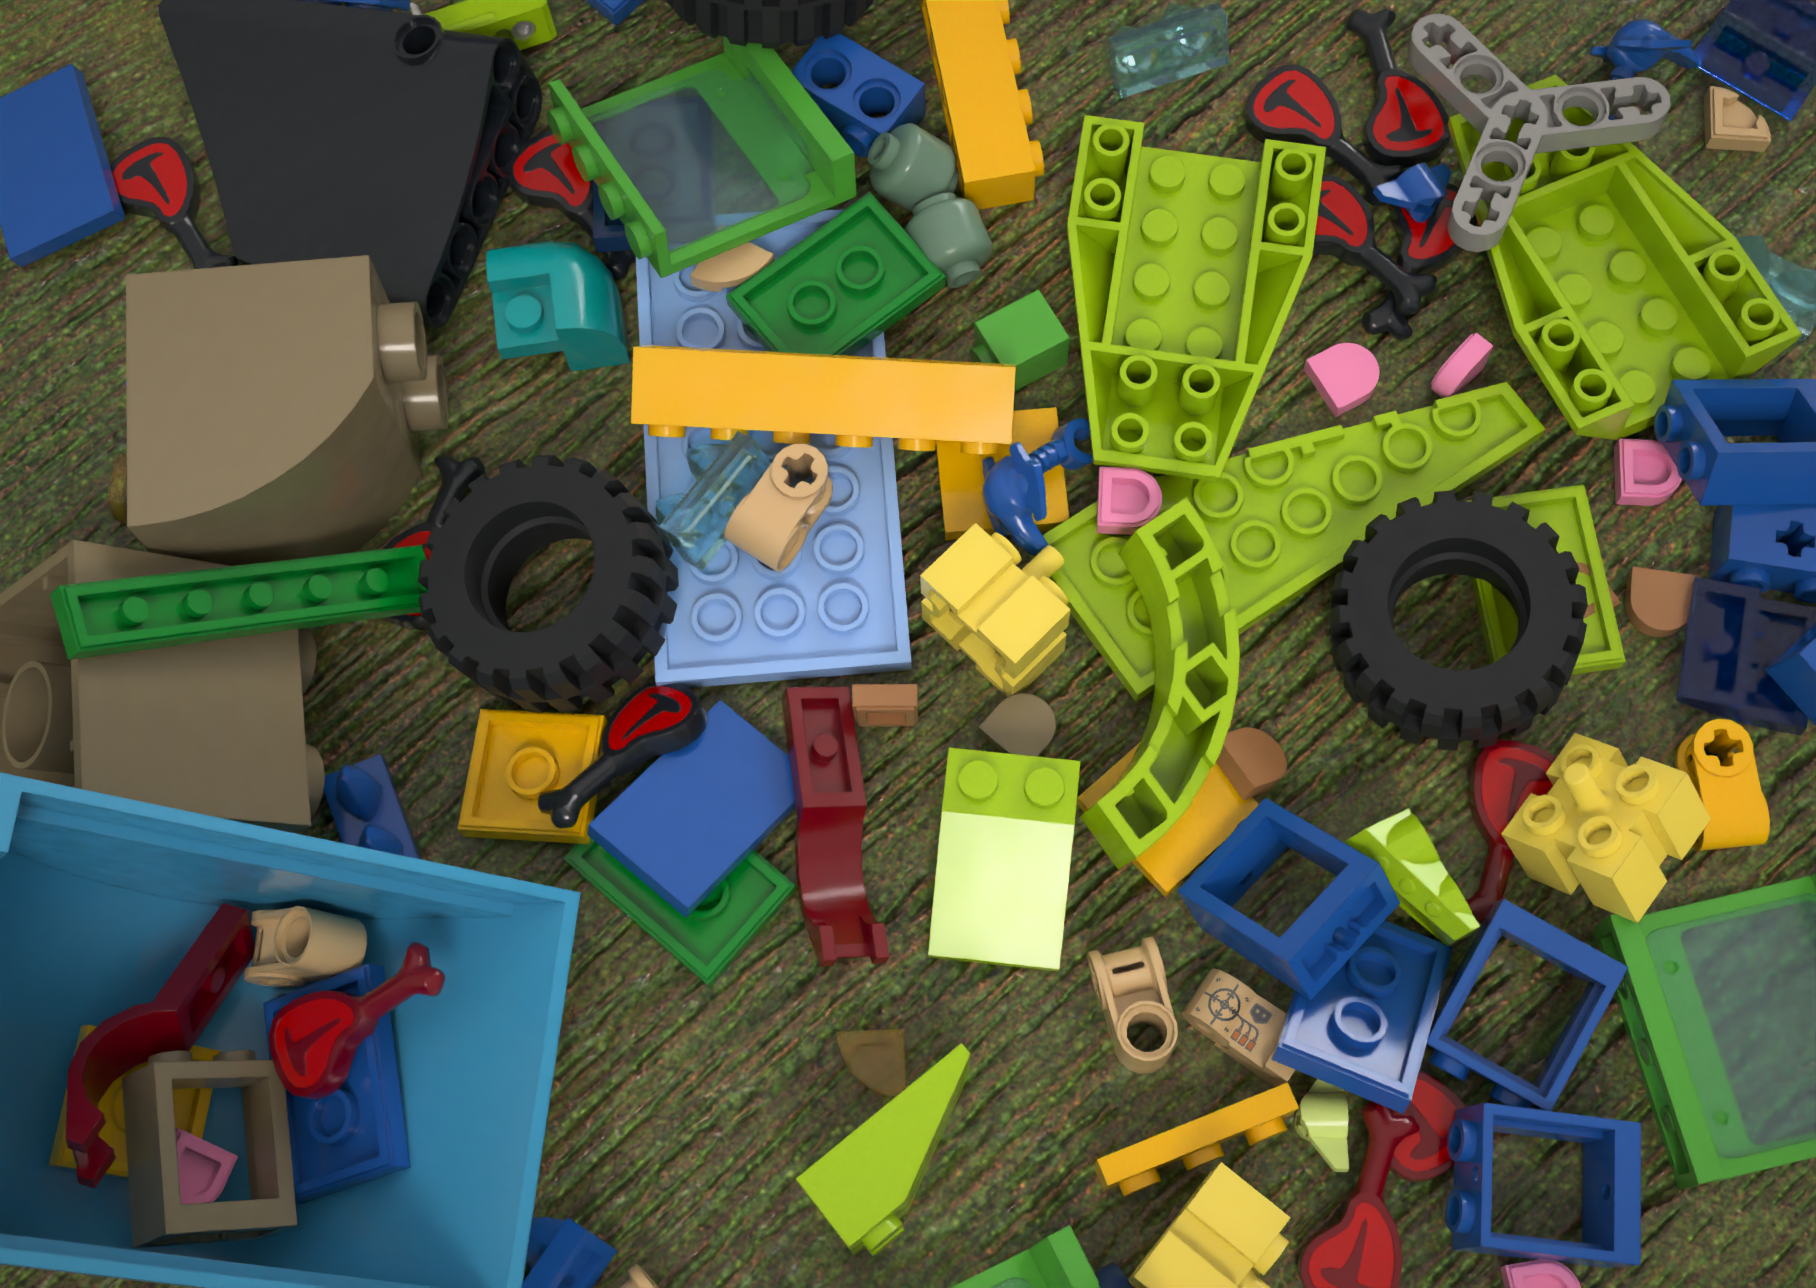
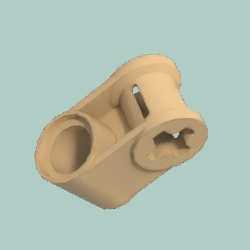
M792 444L783 448L775 456L773 462L753 490L743 498L734 510L726 525L724 539L778 573L785 570L800 551L807 534L823 511L829 506L833 497V484L828 474V464L824 455L816 447L808 444ZM810 474L813 476L814 482L811 485L807 482H804V480L807 479ZM794 477L801 480L795 488L791 484V480Z
M302 906L281 910L252 912L251 925L257 928L253 964L251 967L245 968L244 981L268 987H301L305 983L322 981L357 968L361 965L367 948L365 927L358 919Z
M1153 936L1143 938L1138 947L1102 955L1098 950L1087 952L1093 988L1099 1006L1104 1012L1114 1052L1119 1062L1128 1070L1138 1074L1153 1073L1161 1069L1171 1057L1178 1037V1029L1168 995L1162 958ZM1146 1023L1152 1025L1159 1030L1163 1038V1045L1153 1052L1137 1050L1130 1044L1127 1038V1031L1136 1024Z

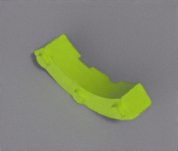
M1187 497L1136 530L1118 553L1132 574L1142 595L1151 623L1156 658L1154 698L1142 740L1131 762L1117 782L1098 802L1080 816L1118 870L1135 860L1162 838L1189 808L1192 799L1201 788L1209 770L1215 765L1221 753L1231 724L1238 690L1240 648L1235 607L1232 609L1230 607L1228 592L1220 571L1224 567L1221 557L1205 524Z

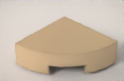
M1710 86L1704 95L1705 148L1765 152L1771 143V134L1767 122L1762 115L1757 117L1749 107L1737 100L1739 95L1735 92L1721 87Z
M747 242L699 262L690 275L692 286L706 291L719 292L723 288L741 285L774 261V254L751 242Z

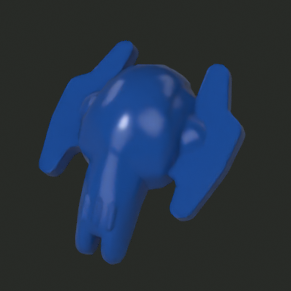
M1647 19L1629 21L1615 33L1609 47H1592L1589 54L1603 58L1604 63H1612L1615 69L1611 71L1610 80L1633 78L1634 74L1645 72L1657 64L1662 57L1686 69L1699 67L1700 62L1698 55L1690 48L1692 40L1679 39L1656 22ZM1615 115L1608 116V119L1614 120Z
M1076 418L1057 428L1050 442L1040 446L1029 455L1022 444L1016 442L1010 446L1011 456L1003 457L996 464L991 456L982 461L984 476L982 488L983 501L994 531L1004 537L1009 532L1013 541L1030 555L1036 556L1048 545L1032 518V513L1036 521L1043 520L1047 516L1043 474L1058 465L1068 470H1077L1091 463L1092 456L1078 450L1074 443V439L1083 441L1090 437L1088 420Z

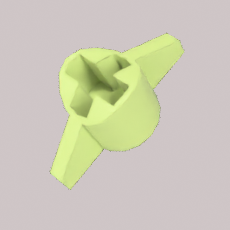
M1317 1079L1299 1104V1109L1295 1114L1294 1126L1296 1132L1303 1139L1311 1142L1334 1172H1348L1347 1136L1349 1118L1347 1098L1343 1089Z

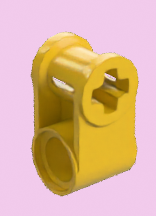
M1716 719L1709 721L1700 727L1695 734L1688 736L1682 741L1675 753L1676 769L1687 772L1711 818L1692 845V848L1695 851L1765 844L1770 832L1769 810L1766 799L1761 791L1753 743L1749 733L1741 725L1731 720ZM1707 746L1711 754H1721L1723 762L1720 764L1717 756H1706L1704 747ZM1738 748V752L1734 754L1733 750Z

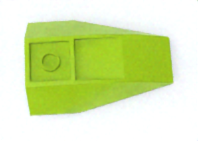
M1555 74L1527 87L1530 90L1567 86V84ZM1570 107L1562 111L1564 118L1569 123L1577 126H1586L1595 121L1593 115L1581 107ZM1459 113L1449 117L1448 127L1463 176H1465L1482 134ZM1514 118L1509 126L1505 140L1516 144L1521 128L1526 121L1521 118ZM1631 142L1536 153L1501 240L1496 246L1487 250L1513 336L1576 435L1618 441L1653 426L1656 411L1659 406L1664 405L1672 380L1747 379L1795 343L1802 334L1735 236ZM1488 162L1481 167L1482 172L1493 181H1507L1515 176L1513 170L1503 162ZM1480 199L1475 212L1479 227L1486 220L1491 202H1486Z
M1084 115L1067 222V235L1093 464L1119 468H1135L1145 472L1219 482L1312 259L1326 147L1265 139L1260 162L1143 147L1141 145L1145 123Z

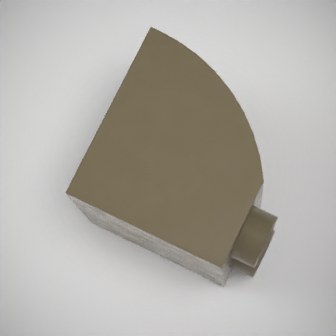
M369 255L126 275L127 527L149 552L238 566L354 553L385 526L405 502L421 477L420 431L447 429L449 422L448 393L443 363L439 354L427 355L424 323L417 301L390 303Z
M72 540L0 593V772L298 833L311 826V817L320 804L325 782L322 758L317 749L306 745L303 694L310 685L316 665V644L313 634L309 628L68 660L50 593L59 585L229 567V565Z

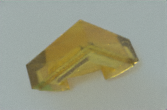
M904 1029L837 1032L838 1044L843 1060L852 1075L863 1086L876 1094L892 1099L906 1089Z

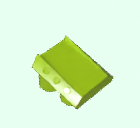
M1409 808L1362 830L1343 842L1381 865L1400 901L1398 906L1443 944L1450 946L1470 936L1480 927L1460 889L1441 863L1439 855L1423 825L1411 813Z

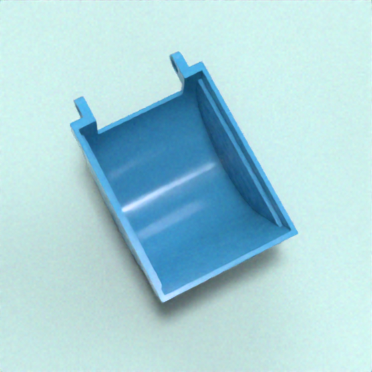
M0 772V1265L192 1288H522L581 892ZM222 903L247 910L254 948L257 928L251 925L252 912L257 910H281L302 906L358 919L364 925L367 933V948L360 966L367 963L384 966L386 980L398 973L402 967L407 948L411 942H419L427 946L430 952L432 967L442 970L445 974V982L440 994L437 996L414 995L390 1011L411 1168L302 1204L296 1203L297 1226L264 1239L133 1248L128 1178L104 1175L94 1189L78 1183L76 1170L48 1166L67 1088L68 1068L74 1057L80 1027L84 1025L98 1026L104 1020L134 1005L152 1002ZM253 959L251 960L247 968L252 966ZM244 971L194 1046L221 1051L220 1053L235 1050L255 1051L256 1060H270L263 1002L319 981L308 982L301 987H268L244 981ZM242 1087L213 1088L202 1139L238 1156L222 1193L214 1202L251 1200Z

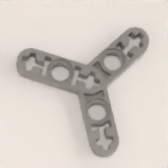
M1427 15L1414 25L1407 54L1413 68L1482 134L1453 202L1447 227L1452 241L1466 251H1487L1496 246L1501 240L1536 153L1635 142L1652 138L1660 131L1671 106L1670 95L1667 89L1658 81L1646 77L1530 90L1468 29L1448 15ZM1426 41H1429L1434 46L1431 48L1427 47ZM1444 42L1447 44V49L1445 50L1439 44ZM1449 63L1453 65L1451 69H1448ZM1468 75H1480L1488 79L1493 88L1485 93H1473L1465 89L1460 80ZM1630 103H1638L1641 111H1650L1649 114L1640 115L1637 107H1629ZM1570 107H1581L1588 110L1593 115L1595 121L1586 126H1577L1569 123L1564 118L1562 111ZM1615 115L1614 120L1608 119V116ZM1514 118H1521L1526 122L1521 128L1516 144L1505 140L1509 126ZM1488 162H1503L1513 170L1515 176L1507 181H1493L1482 172L1481 167ZM1480 199L1491 202L1486 220L1482 223L1481 227L1471 225L1469 222L1474 217Z

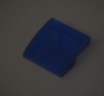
M1731 0L1725 10L1723 9L1694 50L1700 60L1699 67L1697 68L1790 122L1816 86V4L1809 0Z
M1695 577L1692 583L1676 700L1730 720L1801 736L1807 728L1808 717L1765 669L1816 622V607L1760 598L1761 588Z

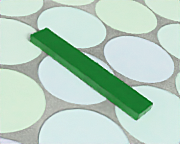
M422 545L59 585L50 593L67 658L68 660L421 613L418 600L420 594L427 593L428 590L418 583L420 563L422 560H426Z

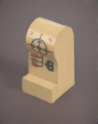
M1215 968L1211 969L1181 1011L1182 1016L1195 1029L1214 1041L1216 1047L1274 1088L1287 1083L1295 1069L1271 1060L1286 1013L1257 995L1247 985L1230 974Z

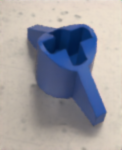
M1420 163L1406 170L1396 180L1376 186L1373 193L1379 201L1403 207L1416 222L1423 223L1435 211L1438 202L1440 203L1447 195L1446 187L1452 172L1445 163L1429 168L1425 163Z

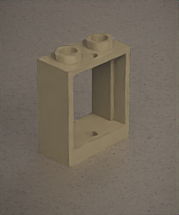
M252 1050L223 1052L213 1056V1061H192V1053L189 1051H169L148 1057L147 1066L122 1078L133 1248L264 1239L297 1226L286 1088L276 1073L273 1060H256L255 1051ZM242 1087L251 1200L181 1204L173 1089Z

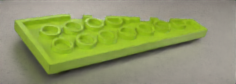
M1503 382L1435 400L1432 406L1397 414L1395 410L1376 415L1372 421L1347 428L1337 425L1249 448L1246 454L1228 458L1219 482L1172 475L1154 477L1153 473L1150 475L1157 481L1162 493L1159 515L1187 497L1205 524L1224 566L1220 571L1228 592L1231 609L1235 607L1238 620V634L1240 635L1343 567V556L1352 541H1364L1366 525L1378 515H1386L1389 520H1392L1396 517L1397 504L1405 500L1417 497L1421 506L1433 504L1434 492L1454 490L1456 494L1540 439L1545 428L1508 382ZM1096 501L1043 535L1048 545L1054 547L1064 558V564L1050 579L1065 593L1069 601L1066 606L1071 609L1070 613L1134 701L1137 702L1155 690L1156 658L1151 623L1142 595L1133 576L1118 554L1132 535L1096 533ZM1028 554L1031 559L1035 557L1034 555Z

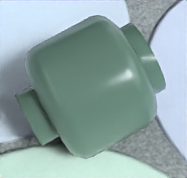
M903 124L896 127L890 133L883 132L875 139L868 153V163L871 165L870 180L872 188L881 196L911 213L925 199L941 193H953L958 183L959 171L956 167L954 149L916 124Z
M950 192L932 196L919 203L912 210L913 218L908 222L905 231L924 251L928 260L931 263H935L944 273L948 287H962L979 278L982 274L980 267L990 258L993 244L975 204L971 200L957 198L954 193Z

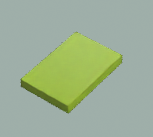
M1584 484L1493 497L1492 506L1507 511L1510 503L1513 501L1530 510L1527 520L1529 525L1536 529L1541 523L1546 522L1560 536L1556 547L1559 554L1569 551L1577 563L1588 565L1590 576L1578 572L1575 582L1586 588L1588 605L1594 603L1595 613L1583 619V622L1587 624L1584 643L1571 675L1621 668L1626 660ZM1471 577L1489 664H1492L1507 655L1513 647L1518 633V618L1511 604L1497 589L1481 578Z

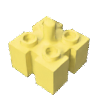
M975 523L920 575L921 594L925 596L921 601L922 619L957 651L961 649L976 663V669L1006 697L1022 693L1065 651L1067 634L1064 630L1068 627L1071 609L1066 606L1069 601L1065 593L1050 579L1064 564V558L1054 547L1047 545L1020 570L1016 565L1022 559L1012 543L996 532L990 536Z
M1574 733L1546 772L1553 785L1547 795L1537 796L1531 793L1501 834L1528 878L1569 895H1572L1577 886L1581 884L1593 905L1638 923L1667 882L1659 866L1667 855L1683 860L1711 818L1687 772L1642 756L1636 764L1628 766L1619 748Z
M1221 1162L1205 1177L1128 1280L1133 1288H1271L1258 1276L1260 1273L1262 1275L1266 1274L1288 1245L1289 1241L1280 1234V1231L1289 1221L1290 1217Z

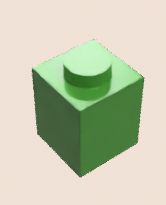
M1038 289L976 321L974 324V348L970 349V356L972 362L1016 364L1015 392L1067 365L1070 337Z

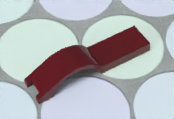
M787 687L782 697V707L797 811L795 837L797 890L802 916L820 967L834 966L837 958L870 957L872 964H885L889 959L884 923H878L871 913L865 893L862 872L861 844L863 820L867 804L849 687Z
M222 903L152 1002L134 1005L104 1020L79 1044L68 1068L66 1143L68 1148L73 1151L76 1162V1176L79 1184L95 1189L116 1159L114 1149L98 1135L106 1124L104 1113L98 1109V1104L113 1081L134 1066L147 1062L148 1057L154 1054L169 1051H190L245 971V968L253 959L254 943L246 909Z

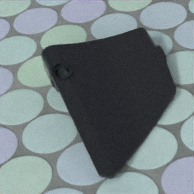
M162 0L158 5L159 16L181 73L204 142L234 254L242 264L252 265L369 255L390 303L417 301L425 327L442 328L446 325L453 314L509 187V178L512 171H507L512 155L514 152L519 154L523 144L530 139L542 109L541 86L517 44L511 38L444 30L438 20L429 15H411L298 0Z

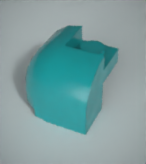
M557 241L495 248L487 251V283L492 293L497 349L502 360L563 351L571 372L630 363L625 313L612 272L598 257L577 243Z

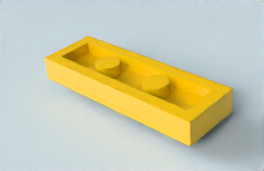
M1287 1082L1096 1160L1093 1167L1103 1192L1119 1186L1123 1197H1126L1160 1183L1161 1178L1157 1170L1182 1160L1186 1170L1190 1171L1225 1156L1220 1144L1245 1134L1251 1146L1287 1131L1283 1119L1292 1115L1299 1107Z

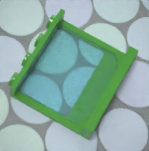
M723 37L724 53L582 109L560 79L549 83L553 109L547 111V118L554 137L560 145L566 143L570 145L576 167L585 182L594 180L598 186L600 200L611 220L620 218L625 225V234L633 253L638 259L647 257L660 278H664L857 197L854 151L773 48H762V44L749 42L746 47L730 44L728 38Z
M1816 872L1811 876L1645 914L1638 923L1613 914L1595 926L1593 931L1600 952L1628 966L1614 996L1678 1191L1816 1158Z

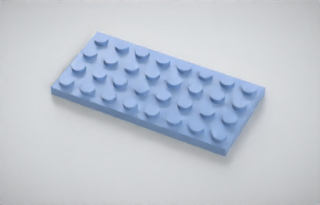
M845 209L821 211L750 242L773 253L774 260H776ZM757 216L716 219L717 233L720 228L728 229ZM684 246L668 247L669 253ZM636 257L640 345L767 351L727 305L726 295L738 286L723 288L719 292L706 291L692 286L690 275L697 264L660 278L647 257L642 259ZM884 332L852 356L886 357ZM643 424L647 511L657 520V526L668 537L673 549L669 560L678 568L679 586L675 591L667 592L677 603L674 620L671 624L662 623L658 632L666 640L658 654L654 656L655 683L657 686L676 683L687 688L912 670L893 438L873 437V447L859 448L836 446L835 435L811 433L810 444L808 445L816 447L824 455L828 464V474L833 484V497L829 506L823 511L807 534L796 557L785 570L778 573L724 539V532L736 507L753 490L773 462L775 456L783 448L792 444L772 442L773 431L748 430V440L745 441L716 440L710 438V428L686 427L685 437H657L648 435V424ZM810 474L804 482L811 485L814 482L813 476ZM794 477L791 480L792 487L795 488L801 480Z

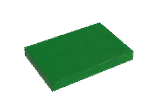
M869 192L727 294L726 300L729 308L767 351L852 356L946 286V276L935 263H931L928 260L924 251Z
M650 763L642 773H644L652 765V763ZM590 838L589 844H576L563 858L573 870L709 988L718 981L797 891L794 883L753 850L685 918L592 838Z

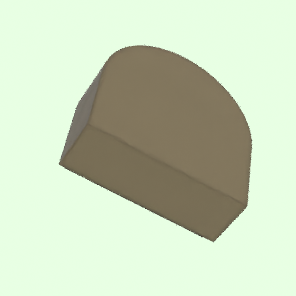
M1020 693L1004 699L978 727V734L1001 753L1042 757L1054 740L1056 720L1051 707L1043 699L1032 694Z

